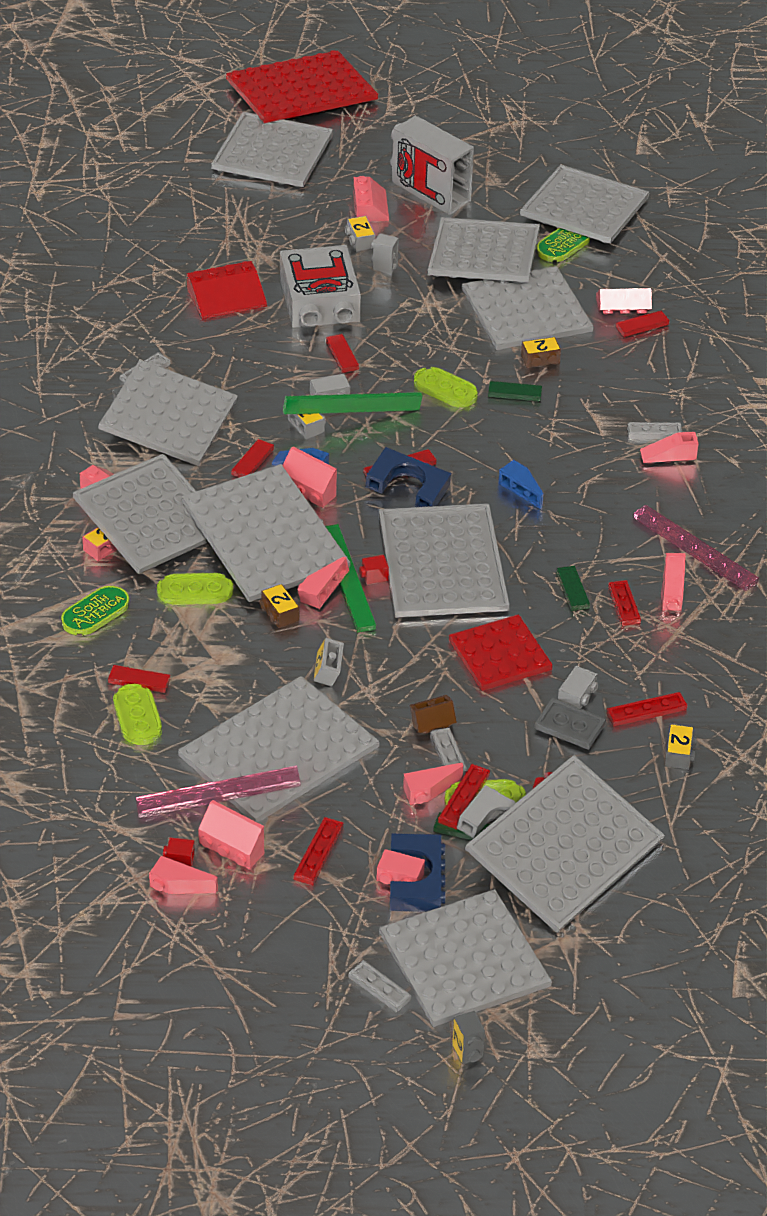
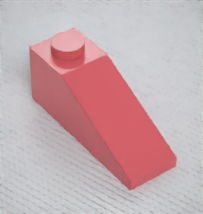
M666 553L661 590L662 610L681 611L685 553Z
M341 557L307 576L298 587L300 602L320 609L349 572L347 558Z
M463 763L404 774L403 789L409 804L429 802L449 789L452 784L462 780Z
M163 856L158 859L149 873L150 887L168 894L216 893L218 891L217 876Z

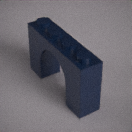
M385 447L367 473L365 487L382 494L389 482L395 477L412 476L423 484L416 495L415 507H433L438 505L449 488L452 473Z
M391 833V851L424 859V867L430 872V875L423 880L415 882L390 881V911L428 912L440 908L441 904H445V891H441V888H445V875H441V872H445V859H441V856H445V843H441V835Z

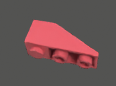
M679 432L641 448L640 453L643 463L696 460L699 443L695 432Z

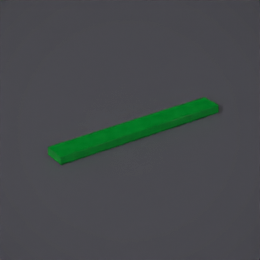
M421 392L285 396L283 413L316 414L420 410L423 396Z
M339 524L325 526L350 561L349 572L339 584L356 631L359 633L376 630V623Z

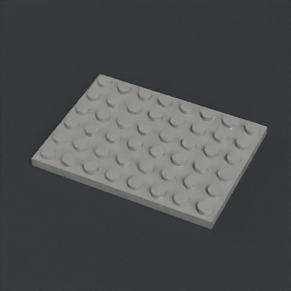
M282 464L182 496V503L248 602L260 599L262 590L282 584L285 589L300 585L307 576L341 557H346ZM347 558L348 567L350 568V561Z
M489 503L379 509V520L385 558L389 566V583L395 617L509 611V601Z
M300 676L180 748L178 756L244 815L259 823L378 748L379 741Z
M573 755L466 845L465 850L558 933L664 839L665 835Z

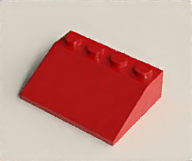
M252 261L187 273V290L202 319L267 307L260 279Z

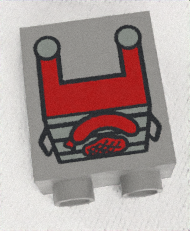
M416 115L403 123L395 125L391 132V139L393 140V155L390 160L392 183L449 215L469 203L472 191L474 147Z
M347 245L280 251V281L292 328L360 321L361 294Z

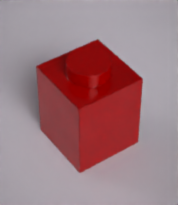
M384 555L362 558V566L359 567V572L367 585L389 581V566Z
M169 837L168 846L163 848V857L192 867L195 855L194 840Z

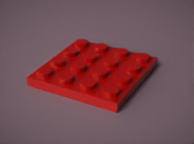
M519 614L449 635L450 643L481 691L552 670L553 664Z

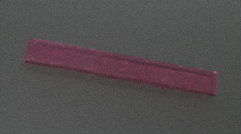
M644 505L633 513L634 519L743 590L747 591L758 583L759 577L649 506Z
M297 766L136 797L138 815L141 818L207 805L212 800L222 802L301 786Z

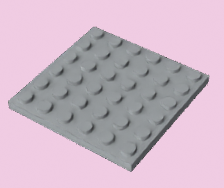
M243 112L211 163L212 169L304 187L333 136V129L284 119L264 123L257 114Z
M560 165L523 206L520 215L528 219L540 221L543 224L556 226L557 228L610 244L648 199L649 191Z
M441 217L428 267V275L500 280L504 282H529L540 224Z
M557 266L531 271L529 282L480 280L462 284L465 296L496 350L520 346L522 341L551 337L557 339L593 332L591 321Z
M139 360L99 423L98 429L199 466L237 402L238 395Z
M164 454L73 493V498L138 574L208 542L182 503V496L196 491Z
M495 889L379 927L382 939L433 1027L450 1022L456 1016L472 1011L478 1012L551 987L552 981Z

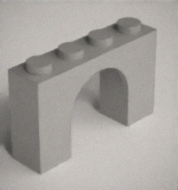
M485 785L460 815L457 829L475 838L488 822L497 820L516 802Z

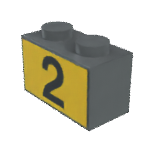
M670 724L665 767L689 770V764L694 762L695 750H691L692 747H696L697 736L693 735L694 727Z
M472 1011L454 1017L452 1045L462 1064L482 1059L485 1029L476 1012Z

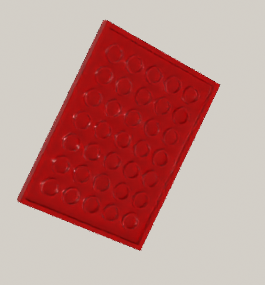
M338 50L226 73L227 81L264 123L378 99V93Z

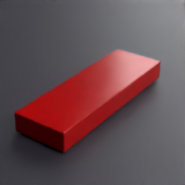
M661 310L617 322L616 328L623 337L667 326L670 320Z
M343 334L326 337V343L342 373L359 370V364Z
M258 439L231 470V475L240 478L254 473L274 450V444Z
M628 581L609 582L608 588L622 626L641 624V617Z
M113 665L108 677V683L122 686L139 684L145 689L147 687L150 691L161 693L166 692L171 680L169 674Z

